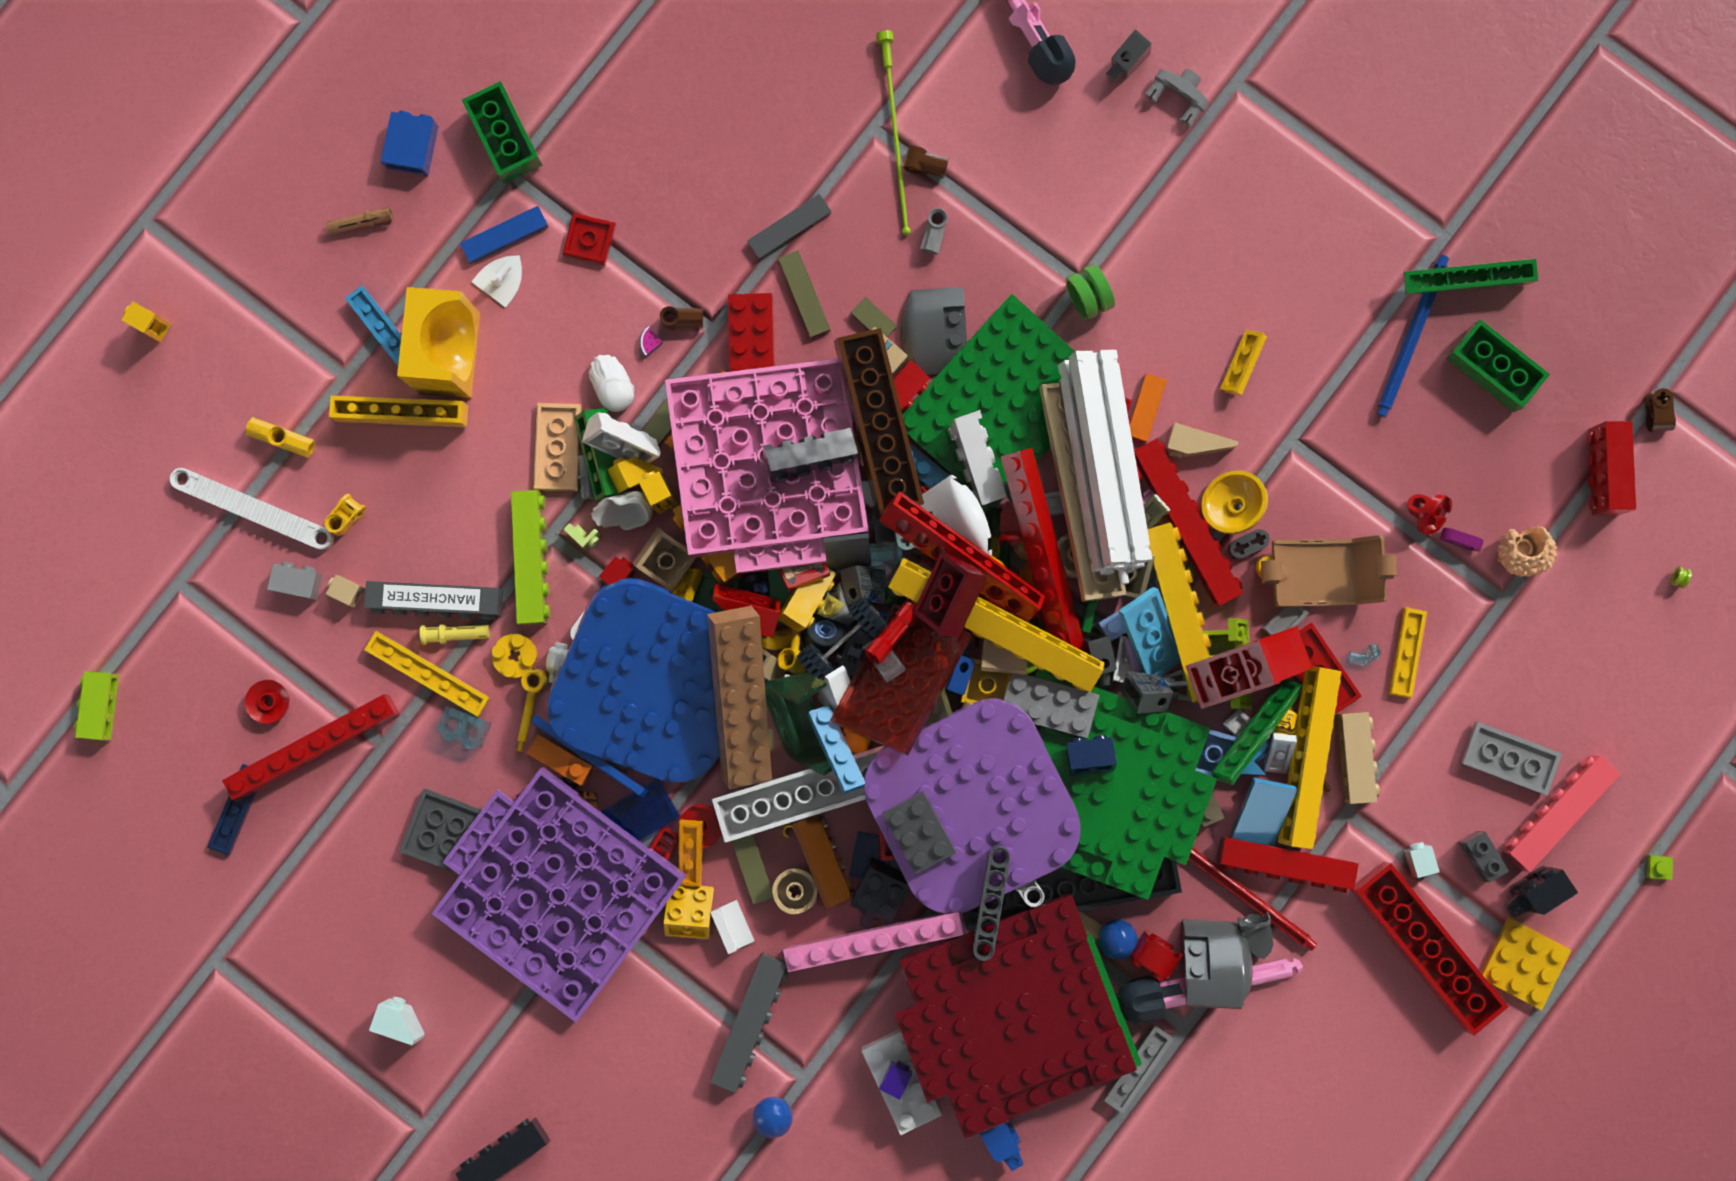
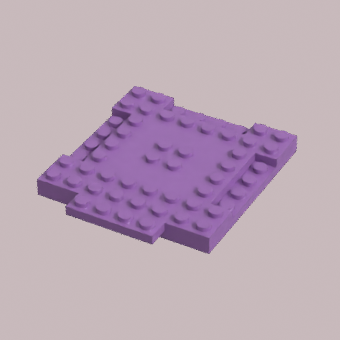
M542 767L516 801H513L499 789L496 790L443 861L445 865L460 876L431 914L574 1022H577L687 875L652 848L646 847L578 796L579 793Z

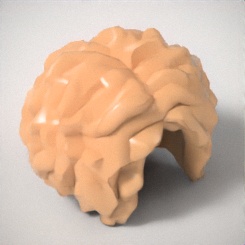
M1541 526L1525 529L1520 535L1515 529H1509L1499 539L1500 545L1497 549L1499 558L1497 561L1504 565L1507 572L1510 574L1515 573L1519 577L1539 576L1542 571L1547 572L1552 568V564L1555 561L1554 558L1557 557L1555 541L1550 533Z

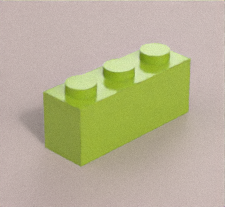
M84 671V675L80 680V687L82 688L81 697L77 702L79 713L78 720H76L74 725L75 738L111 740L120 674Z

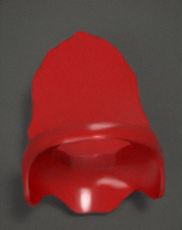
M1013 501L1003 507L1000 513L1001 522L999 527L1001 534L998 536L999 547L1004 542H1007L1009 545H1019L1023 542Z

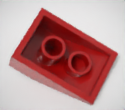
M715 583L712 598L714 602L725 611L752 606L760 616L761 638H773L780 614V599Z

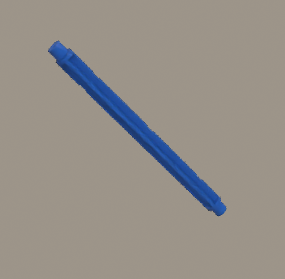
M1440 255L1433 269L1447 268L1449 257ZM1437 293L1422 294L1379 402L1377 415L1386 418L1388 411L1393 406Z

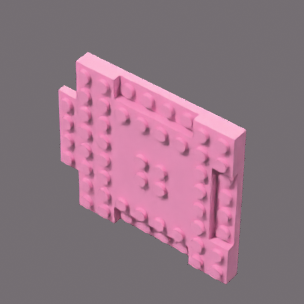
M838 359L665 380L689 558L734 552L737 574L826 563L823 538L868 533L858 457L849 465L842 466L839 463L832 465L833 468L826 471L816 469L810 471L811 474L807 476H790L789 480L781 483H776V481L770 482L763 459V445L771 444L772 448H776L783 441L791 440L795 444L807 436H816V439H820V435L823 433L851 428L854 437L851 411Z

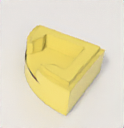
M827 595L818 614L825 618L833 617L842 609L844 603L831 595Z

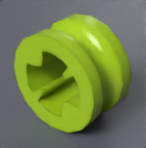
M1677 567L1672 574L1671 584L1673 586L1679 585L1680 588L1687 587L1691 579V570H1683L1682 567Z

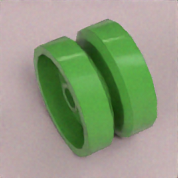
M1096 264L1084 268L1082 276L1074 273L1066 277L1065 284L1068 294L1076 310L1085 321L1096 317L1098 309L1106 312L1115 307V299L1110 285Z

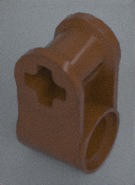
M1662 388L1647 394L1645 397L1647 430L1649 432L1673 431L1676 426V416L1674 414L1673 394L1671 391Z

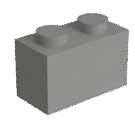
M284 561L281 562V565L273 564L267 590L317 600L323 576L316 573L317 568L303 566L302 569L294 568L295 564Z

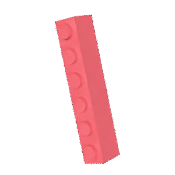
M1602 756L1586 757L1580 764L1582 767L1567 777V783L1562 789L1558 788L1552 793V799L1549 803L1538 808L1535 813L1536 817L1532 821H1527L1520 829L1522 832L1506 843L1505 846L1507 848L1503 853L1522 871L1531 872L1621 775Z

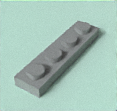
M1153 1025L1137 1048L1142 1062L1141 1065L1136 1067V1071L1117 1078L1103 1100L1123 1114L1174 1038L1156 1025Z

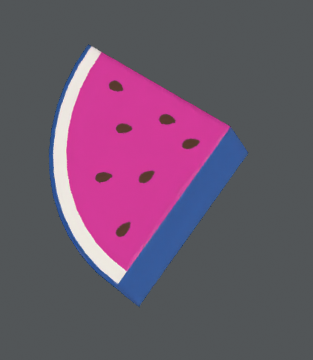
M649 326L644 329L640 339L641 349L646 357L663 344Z

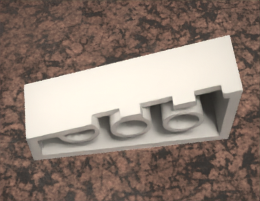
M980 410L954 419L949 423L948 433L951 440H955L958 448L955 449L959 462L963 461L965 470H963L964 478L967 483H971L973 489L971 492L978 500L980 506L1005 498L1007 495L999 469L997 467L993 468L992 464L995 463V456L990 446H986L988 434L986 428L979 424L978 419L982 418Z

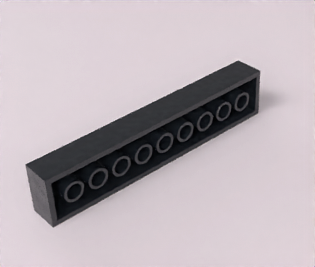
M1164 857L1149 898L1182 893L1176 861ZM1062 867L1036 879L1044 893L1043 903L1066 894H1071L1078 911L1144 900ZM1014 889L1004 894L1000 920L1032 907L1027 905L1019 892ZM1030 890L1027 894V899L1031 903L1037 902L1040 898L1037 890ZM995 898L985 903V905L993 908L997 905L998 900ZM979 906L963 912L967 931L976 928ZM984 920L981 923V927L993 922L991 920Z

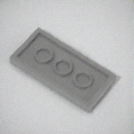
M1011 674L1004 701L1016 704L1022 708L1037 726L1088 739L1100 695L1028 675Z
M1475 722L1460 764L1548 796L1562 753L1480 722Z

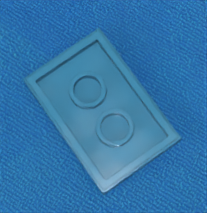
M1253 778L1230 833L1233 839L1274 846L1297 792L1296 787Z

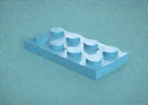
M1152 587L1118 611L1142 673L1162 676L1181 662L1169 616L1159 589Z

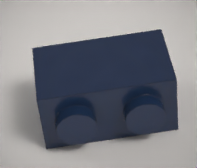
M1099 735L1093 737V740L1084 741V738H1076L1067 743L1066 751L1070 775L1116 769L1117 761L1113 737L1107 738L1106 735Z

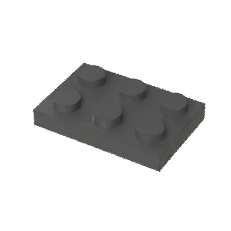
M924 791L883 811V816L915 874L956 853L955 847Z

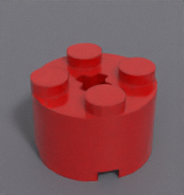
M1144 930L1131 954V958L1133 959V964L1141 969H1144V967L1152 971V976L1163 982L1165 978L1169 979L1183 954L1179 950L1176 954L1172 951L1174 947L1172 944L1154 933L1148 936V930Z

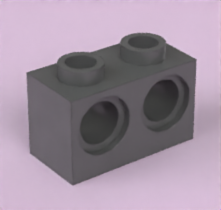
M1475 831L1458 841L1481 881L1490 883L1509 872L1486 832Z

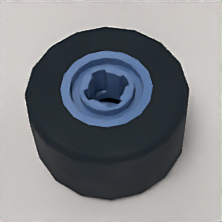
M818 614L813 616L814 621L808 629L805 628L803 644L807 647L811 643L825 655L845 636V628L842 623ZM840 647L836 651H834L830 656L836 654L839 651Z

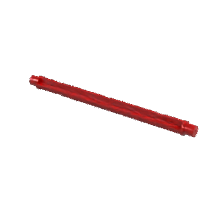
M1192 847L1189 861L1193 862L1198 868L1260 915L1265 916L1266 912H1268L1271 923L1302 947L1305 946L1310 951L1314 950L1317 943L1311 939L1309 934L1290 922L1280 912Z

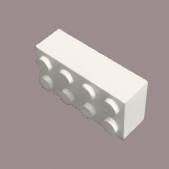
M900 1029L862 1046V1053L878 1087L891 1060L896 1063L900 1060L910 1066L909 1070L912 1071V1077L900 1100L880 1090L900 1135L942 1116L937 1100L926 1102Z

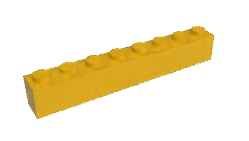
M1171 523L1147 529L1150 542L1149 548L1152 556L1155 557V570L1192 702L1199 703L1186 665L1212 657L1208 651V647H1211V642L1208 634L1203 633L1202 626L1205 625L1202 612H1197L1196 604H1199L1196 591H1192L1190 587L1193 579L1190 570H1186L1184 566L1187 558L1184 549H1180L1178 541L1181 540L1178 527L1174 528Z
M1313 667L1305 671L1295 732L1297 743L1291 758L1287 781L1288 785L1296 787L1297 792L1279 832L1278 843L1313 849L1341 671L1321 667Z

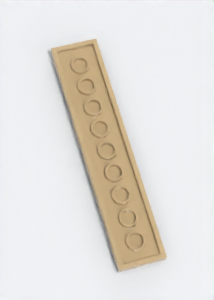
M1042 384L1039 387L1082 602L1123 597L1127 593L1125 584H1120L1118 570H1114V573L1109 575H1101L1100 572L1092 573L1091 559L1088 553L1061 384Z

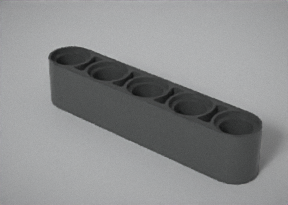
M1003 845L992 846L987 858L973 940L974 955L981 961L989 960L995 951L1010 862V854ZM997 850L1004 851L1006 854L1005 859L1001 862L993 860V854ZM994 873L1002 877L1001 882L997 885H992L989 882V877ZM988 897H995L998 903L995 907L989 908L985 905V900ZM984 920H991L994 926L991 930L985 931L981 928V923ZM981 943H986L990 946L989 951L985 954L977 951V947Z

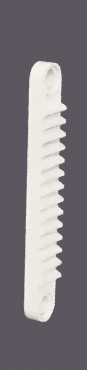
M177 468L170 475V483L174 488L312 547L326 550L334 544V535L326 528L185 468ZM185 473L188 476V481L184 485H179L177 479L179 475ZM324 532L328 539L325 544L320 545L317 542V536Z

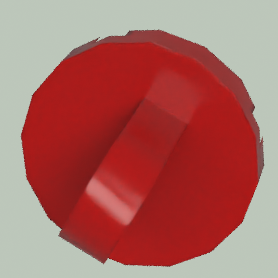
M1442 493L1434 496L1432 499L1423 494H1416L1410 497L1407 503L1408 511L1418 519V531L1426 536L1427 534L1432 535L1445 524L1447 519L1445 518L1446 513L1450 514L1452 510L1451 498ZM1416 503L1424 504L1421 508H1416L1413 505Z

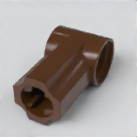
M909 146L903 169L915 174L924 172L944 178L949 158L927 153L924 148L919 146Z
M664 307L660 312L661 324L667 330L703 328V308ZM668 314L676 316L673 322L669 323L664 320Z

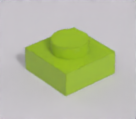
M1647 855L1646 878L1672 880L1673 857Z

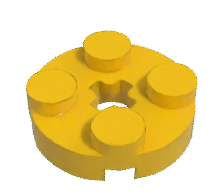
M506 635L499 639L492 649L493 664L496 670L506 677L521 678L525 672L533 670L538 655L536 646L529 638L523 635ZM513 650L515 652L519 651L521 654L518 656L519 660L517 662L509 658L511 656L510 652Z

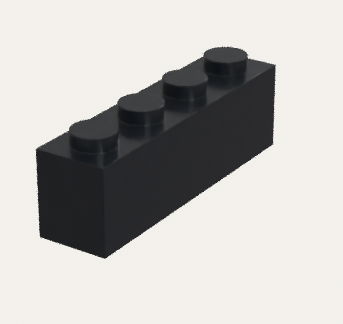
M536 1117L531 1121L526 1118L516 1126L518 1130L512 1134L507 1131L497 1139L499 1143L493 1147L488 1144L478 1152L480 1156L474 1160L469 1157L459 1165L461 1169L456 1173L459 1181H494L546 1146L550 1138Z

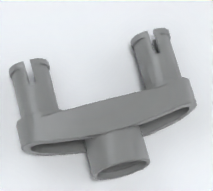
M1185 69L1181 76L1167 70H1159L1155 76L1156 80L1145 93V96L1149 99L1153 92H1155L1151 101L1156 103L1164 89L1169 87L1190 102L1191 105L1180 120L1182 123H1185L1188 117H1190L1186 125L1192 127L1199 114L1204 112L1209 105L1206 97L1196 88L1201 78L1189 69Z

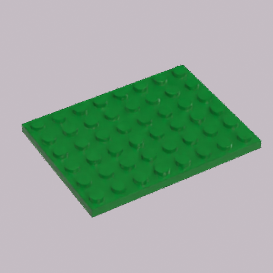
M1011 294L935 377L926 390L902 414L908 437L950 475L957 477L956 480L961 485H966L972 491L971 483H967L964 478L963 470H965L963 461L959 462L955 449L958 447L955 440H951L948 428H950L949 423L954 419L980 410L982 418L978 419L979 424L986 428L988 434L986 446H990L995 456V463L992 465L993 468L997 467L999 469L1002 482L1004 483L1007 479L1000 456L1032 448L1037 462L1051 447L1039 387L1042 384L1060 383L1061 376L1058 372V365L1064 360H1069V356L1075 351L1016 296ZM1004 498L984 506L992 512Z

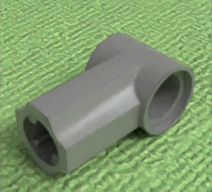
M935 208L928 215L920 250L926 253L939 254L944 231L947 226V213L943 209ZM934 216H941L944 221L936 225L932 222V218Z

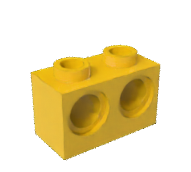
M133 301L131 305L126 307L121 319L160 343L172 325Z

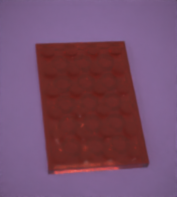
M895 603L892 605L885 618L888 624L895 617V613L901 607L900 605ZM918 618L892 647L891 652L901 666L884 677L873 661L865 655L830 721L908 756L972 637L971 634L962 630L959 637L942 635ZM889 653V656H887L884 661H886L889 657L892 656L891 653ZM895 660L894 663L885 667L884 670L881 669V671L885 675L899 666V664Z

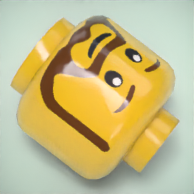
M1290 707L1273 730L1271 736H1273V733L1295 734L1298 714L1293 711L1292 707Z

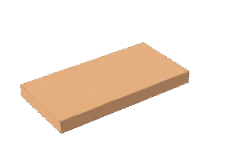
M537 403L533 490L578 492L580 439L574 417L582 412L581 404Z

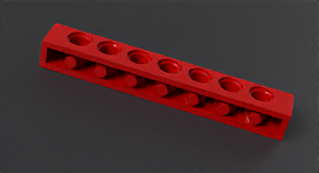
M899 491L884 509L879 521L936 562L940 553L944 552L976 567L987 575L988 578L980 594L994 602L998 607L1026 622H1029L1041 609L1045 599L1042 593Z

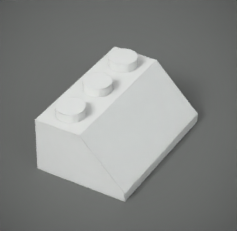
M598 412L588 419L582 440L583 443L615 458L625 456L626 459L635 456L650 463L660 457L661 452L657 440L650 437L648 433L637 431L627 423L618 422L605 413Z

